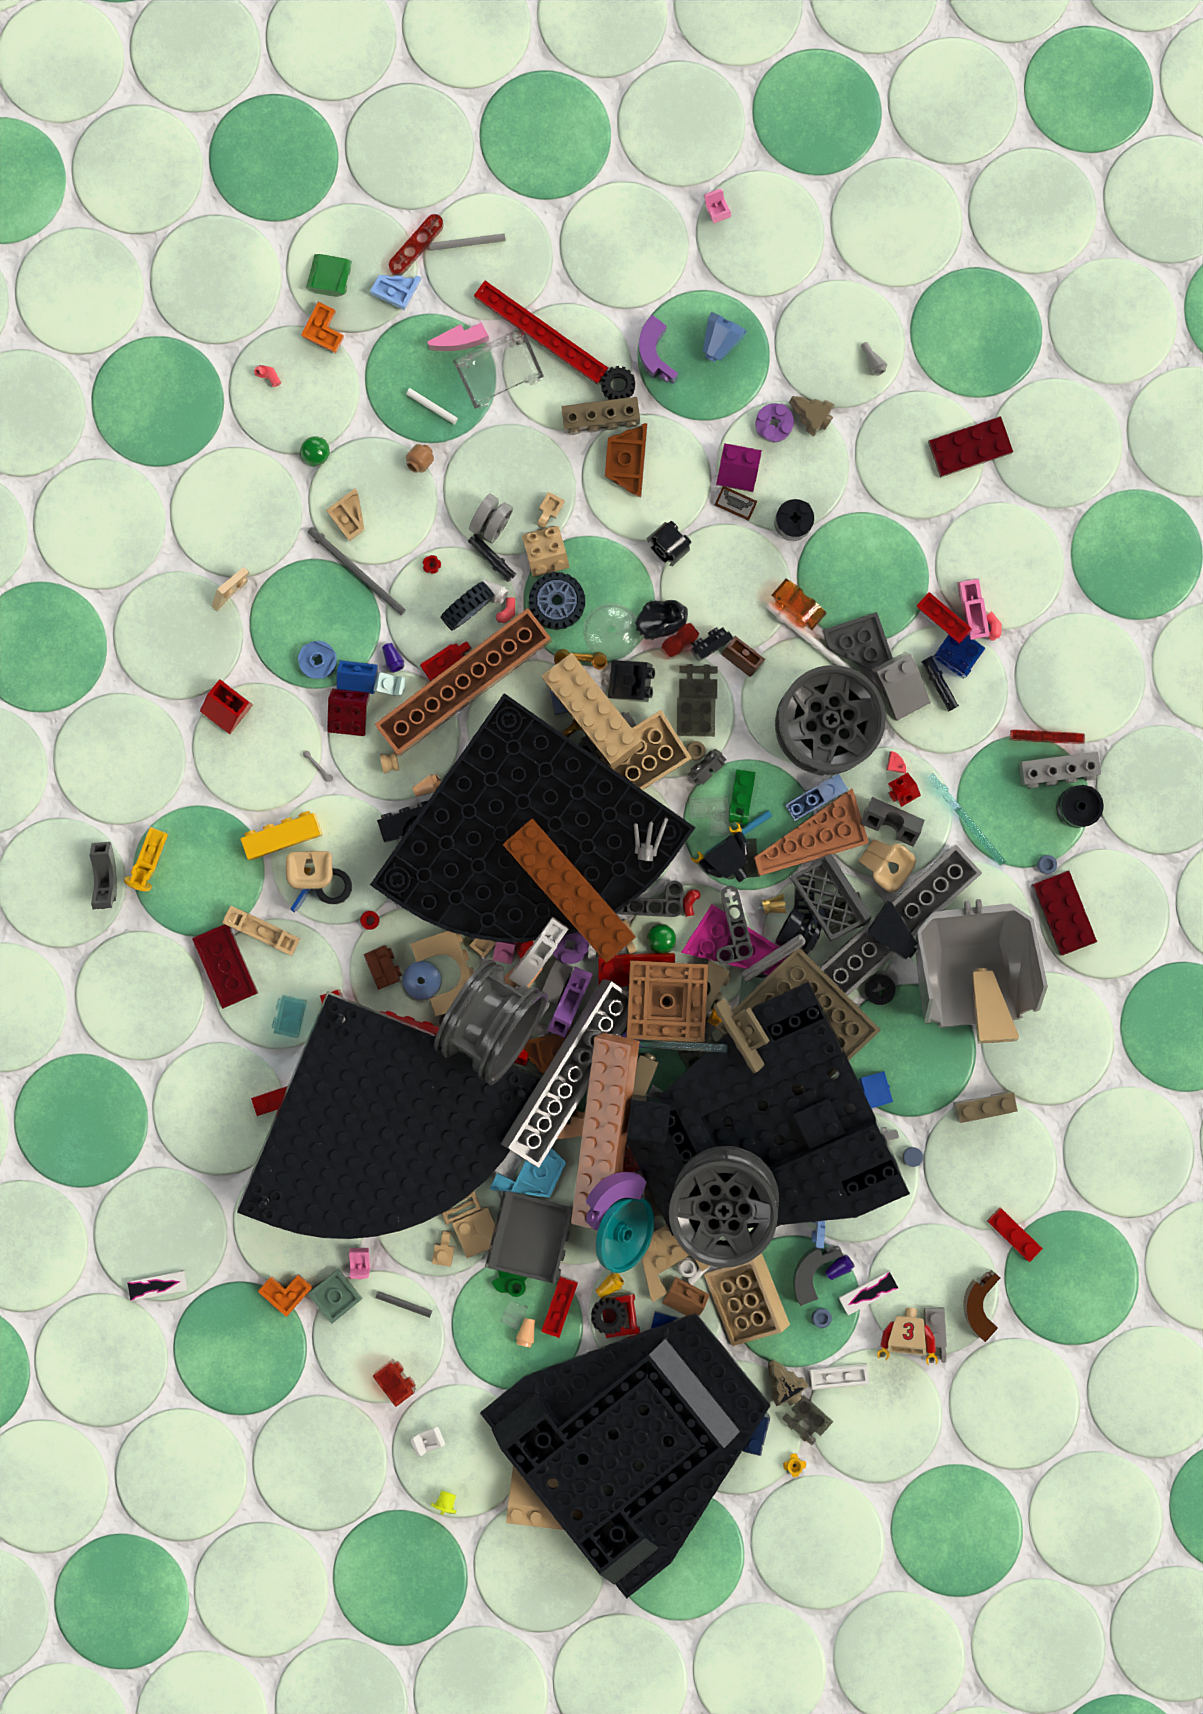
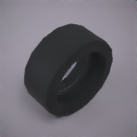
M332 868L333 875L341 877L344 881L345 889L343 893L338 897L331 898L323 892L322 888L315 889V892L321 901L327 904H339L350 896L352 882L346 872Z

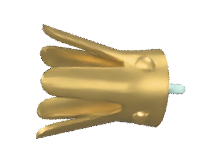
M784 894L772 899L762 900L763 906L758 907V909L764 908V914L772 912L787 913L786 908L782 907L786 904L783 901Z

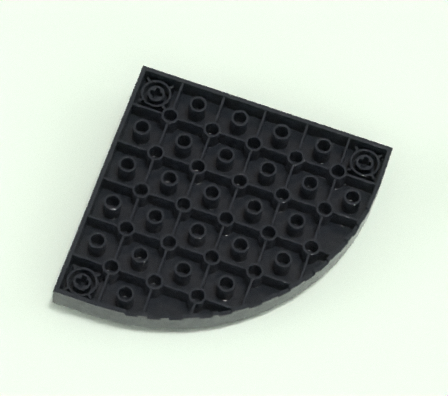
M504 693L370 883V886L420 919L447 931L470 938L495 942L535 941L552 917L568 927L565 935L575 933L578 930L503 846L510 837L532 818L615 913L633 902L660 877L696 827ZM667 818L668 821L659 843L657 854L653 856V861L637 859L634 824H638L641 847V844H646L649 823H653L650 845L654 847L663 821Z
M327 991L238 1203L237 1213L296 1234L330 1239L376 1237L399 1232L424 1223L444 1213L468 1197L504 1161L510 1150L501 1145L542 1077L512 1065L498 1082L489 1085L485 1080L483 1081L478 1078V1072L473 1070L471 1058L460 1052L446 1058L442 1053L436 1052L434 1050L436 1034Z

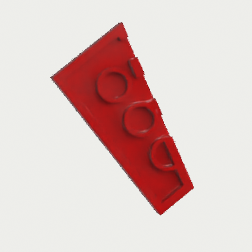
M675 953L615 955L607 963L598 955V986L602 979L612 981L619 987L629 986L630 961L675 963Z

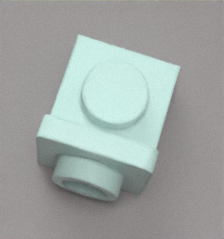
M377 672L373 691L392 696H402L406 687L405 677Z

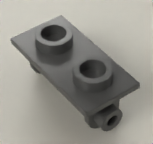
M717 749L711 750L700 763L695 764L691 768L688 776L694 779L698 786L700 784L703 785L713 776L708 770L711 768L716 773L725 765L724 762L727 759Z

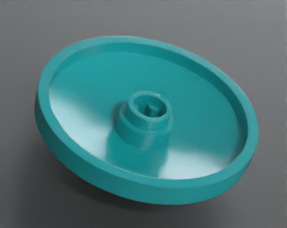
M621 1198L604 1215L597 1232L596 1255L598 1261L605 1269L615 1273L626 1272L633 1268L646 1253L653 1236L654 1214L652 1207L645 1199Z

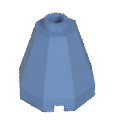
M711 312L707 321L703 352L706 353L705 358L713 362L716 359L721 361L744 338L747 330Z

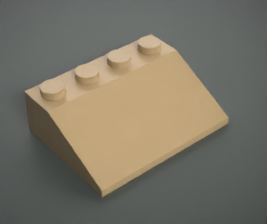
M662 710L632 728L641 739L644 747L613 770L644 790L690 761L692 757ZM597 750L596 752L599 755L602 762L610 767L607 761Z
M762 1253L743 1265L728 1268L719 1267L704 1273L732 1346L781 1333L790 1325Z
M513 1466L506 1523L564 1530ZM550 1478L548 1485L556 1488L558 1481L555 1478ZM579 1509L572 1512L576 1519L583 1517V1512Z

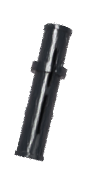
M474 534V537H471L468 543L493 566L492 569L494 571H498L507 582L511 581L510 578L513 579L516 576V572L505 563L504 558H500L478 535Z
M932 656L921 661L929 675V681L932 680L947 711L949 712L957 708L959 704H957L945 682L942 670L939 671Z

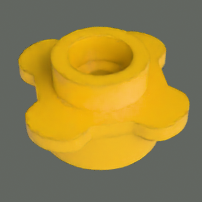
M793 1453L790 1455V1459L783 1463V1468L788 1470L793 1477H798L799 1473L806 1468V1462L801 1461L798 1455Z

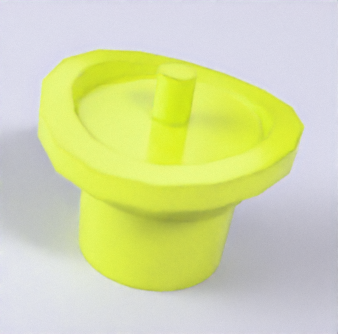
M441 1490L438 1500H436V1503L431 1502V1506L441 1510V1515H444V1512L456 1514L457 1510H454L456 1495Z

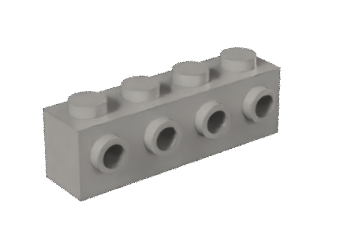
M1098 752L1018 763L1021 786L1027 785V789L1039 787V783H1046V786L1058 785V781L1065 780V784L1077 782V778H1084V781L1095 780L1096 776L1101 775Z

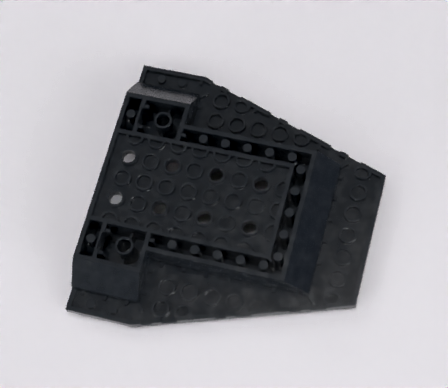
M809 981L759 1003L751 1009L770 1040L767 1044L756 1049L764 1062V1066L758 1072L753 1073L747 1066L746 1060L737 1049L731 1035L726 1032L658 1097L672 1100L666 1143L627 1138L629 1148L672 1236L674 1234L670 1226L669 1206L680 1171L696 1154L718 1146H733L747 1150L759 1157L769 1167L774 1175L779 1191L777 1225L857 1218L910 1194L889 1143L836 1032ZM830 1069H837L839 1075L836 1078H830L827 1074ZM799 1084L804 1090L800 1094H795L792 1091V1087ZM829 1097L846 1134L809 1149L793 1113ZM760 1100H765L768 1103V1108L761 1110L757 1107V1103ZM852 1103L855 1106V1111L847 1113L844 1110L845 1105ZM730 1116L733 1119V1123L729 1126L724 1125L722 1122L723 1117ZM782 1135L785 1141L783 1144H776L774 1137ZM717 1173L723 1181H728L733 1176L731 1173ZM698 1183L694 1186L689 1196L701 1194ZM712 1185L710 1187V1189L713 1192H719L721 1190L718 1185ZM737 1186L730 1188L732 1193H739L741 1191ZM752 1186L748 1196L760 1200L758 1193ZM702 1201L700 1206L706 1209L710 1207V1204ZM745 1203L739 1206L743 1211L750 1209L749 1205ZM717 1219L709 1220V1223L711 1225H719V1221ZM692 1220L698 1228L700 1221ZM731 1220L729 1221V1224L732 1227H737L739 1225V1222L737 1220ZM749 1223L747 1226L748 1228H754L757 1223Z
M695 1312L527 1374L485 1407L480 1414L492 1428L491 1430L501 1451L599 1575L615 1584L627 1599L673 1562L676 1554L685 1543L688 1535L697 1524L771 1404ZM643 1404L647 1405L649 1413L641 1414L638 1407ZM611 1429L617 1430L619 1437L616 1439L610 1438L608 1431ZM666 1436L673 1437L674 1444L671 1446L664 1444L663 1438ZM586 1454L589 1461L587 1463L579 1462L578 1455ZM637 1460L642 1461L644 1468L636 1470L633 1467V1462ZM550 1478H555L558 1481L556 1488L548 1485ZM610 1485L613 1487L614 1492L607 1495L603 1492V1487ZM579 1509L583 1512V1517L576 1519L572 1512Z

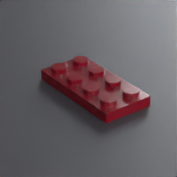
M1001 416L928 441L940 478L1013 453Z
M1069 870L1032 884L1060 956L1097 942Z
M224 924L192 938L222 1009L258 994V990L230 926Z

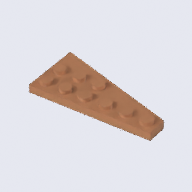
M853 789L844 793L755 856L753 859L758 875H765L822 858L829 854L868 844L869 841L864 825L860 824L862 818Z

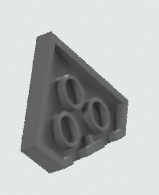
M877 612L822 630L829 650L871 671L893 659Z

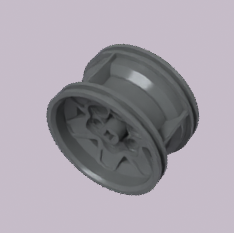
M826 665L811 669L797 678L780 700L775 716V733L779 746L793 764L809 773L836 775L846 772L867 759L879 745L886 724L884 703L875 685L863 674L852 668ZM827 686L824 694L819 693L815 688ZM849 692H850L852 695H854V697H855L857 700L850 701V700L848 699V697H849ZM830 698H836L839 705L832 707L829 704ZM812 703L819 704V712L815 713L811 710L810 706ZM799 704L804 711V715L794 719L795 710ZM844 711H850L853 714L852 720H846L843 717ZM829 716L832 717V719L834 720V722L831 725L828 724L829 721L826 720V718H828ZM865 721L864 732L862 734L860 730L857 728V725ZM806 723H815V731H808ZM841 729L848 732L847 739L840 738L839 731ZM821 735H827L830 738L828 745L821 743ZM812 739L813 751L807 748L801 740ZM837 746H841L849 751L842 755L834 756Z
M487 960L472 974L451 1004L437 1032L434 1050L442 1053L446 1058L460 1052L471 1058L473 1070L478 1072V1078L483 1081L485 1080L489 1085H493L503 1077L524 1049L543 1014L548 995L543 991L540 992V989L537 987L521 986L513 988L505 983L504 967L496 964L493 960Z
M713 1147L692 1157L684 1165L677 1177L669 1206L670 1226L675 1239L682 1249L701 1263L721 1268L743 1265L759 1256L771 1242L777 1226L779 1191L774 1175L759 1157L738 1147ZM717 1173H731L733 1176L728 1181H723ZM698 1183L701 1194L689 1196L694 1186ZM712 1185H718L721 1190L719 1192H713L710 1189V1187ZM737 1186L741 1191L739 1193H732L730 1188ZM752 1186L758 1193L760 1200L748 1196ZM706 1201L710 1204V1207L702 1208L700 1203ZM745 1203L749 1205L750 1209L743 1211L739 1206ZM717 1219L719 1225L713 1226L709 1223V1220ZM692 1220L700 1221L698 1228ZM737 1220L739 1225L732 1227L729 1221ZM757 1223L756 1226L749 1232L747 1224ZM721 1237H725V1238H726V1240H719V1239H720Z

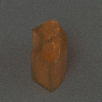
M787 578L771 595L776 601L774 604L783 611L785 609L795 617V622L801 628L807 627L813 630L827 614L813 598L807 597L800 587Z

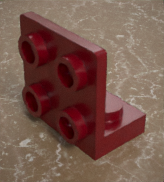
M332 688L328 697L327 732L365 736L367 705L370 700V692Z

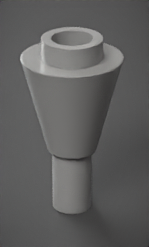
M864 342L861 347L866 354L871 375L879 376L883 374L888 364L872 351L868 342Z

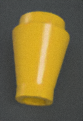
M610 1273L595 1291L603 1299L605 1296L622 1289V1285L625 1283L618 1273Z

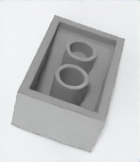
M904 652L872 669L897 721L931 703L919 669L910 653Z

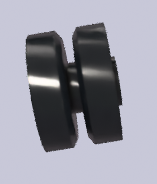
M1077 785L1066 789L1058 797L1056 803L1057 815L1061 822L1073 828L1094 824L1099 820L1104 809L1103 798L1100 793L1087 785Z

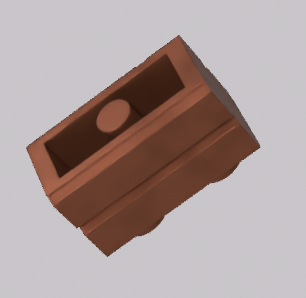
M384 945L363 954L378 990L401 981L400 976H402V972L399 966H395L392 959L395 956L391 947L387 948Z

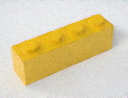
M310 811L299 814V818L292 820V817L281 820L279 825L269 824L263 826L262 831L256 832L252 830L244 833L245 837L240 839L247 859L254 860L323 836L316 814H310Z

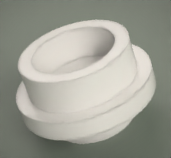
M690 1257L682 1259L678 1263L679 1273L685 1277L693 1276L697 1271L695 1260Z

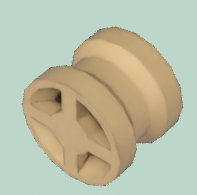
M392 752L390 755H380L384 773H388L389 770L399 771L396 752Z

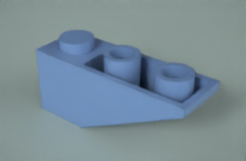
M838 773L785 805L794 821L846 792L848 788Z

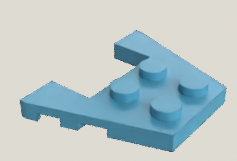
M551 1147L539 1168L525 1161L516 1181L497 1172L490 1189L550 1198L566 1165V1161Z

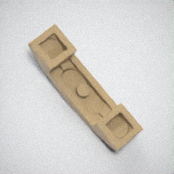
M231 905L222 922L290 956L293 955L300 941V938Z

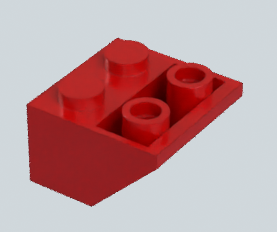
M219 679L207 694L200 712L228 734H231L253 704Z

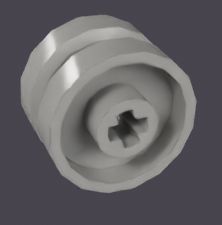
M488 494L474 514L469 530L476 535L484 531L483 538L493 544L506 527L513 512V507L505 502L498 506L499 499L492 494Z

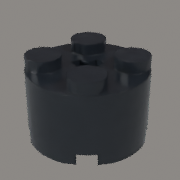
M788 500L781 504L774 520L775 529L784 539L799 541L810 532L814 524V512L810 504L803 500ZM792 517H795L798 520L796 524H794L793 520H791Z
M673 521L669 523L664 522L647 538V542L651 541L653 544L651 546L653 552L664 563L667 561L671 562L669 566H674L690 551L689 545L692 543L686 535H682L678 531V526Z

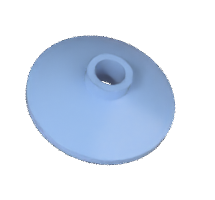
M415 962L405 970L403 975L404 989L415 999L423 1000L434 996L441 985V976L438 969L429 962ZM419 977H423L425 979V982L423 984L418 983Z

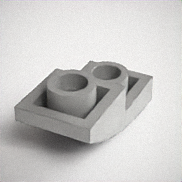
M557 959L555 960L542 990L548 995L547 1001L558 1005L574 967Z

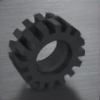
M616 366V368L611 367L609 371H605L601 382V389L605 398L614 400L633 396L635 379L629 369L626 370L624 366L622 368ZM622 378L626 383L625 388L622 391L613 390L611 387L613 379Z
M605 1297V1299H600L599 1302L594 1304L591 1312V1321L594 1328L598 1329L600 1333L603 1332L605 1335H608V1333L615 1334L625 1325L626 1311L619 1300L617 1301L613 1297L612 1299ZM603 1310H614L616 1319L612 1323H605L601 1319Z

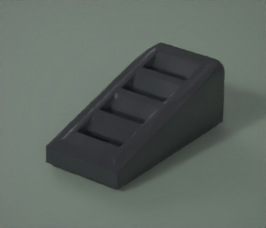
M798 880L801 885H809L810 880ZM812 880L810 887L815 888V880ZM795 887L794 908L797 910L809 909L807 905H799V901L804 900L802 897H799L800 893ZM809 891V899L814 901L815 893ZM810 909L809 913H805L804 919H810L813 917V914L810 911Z

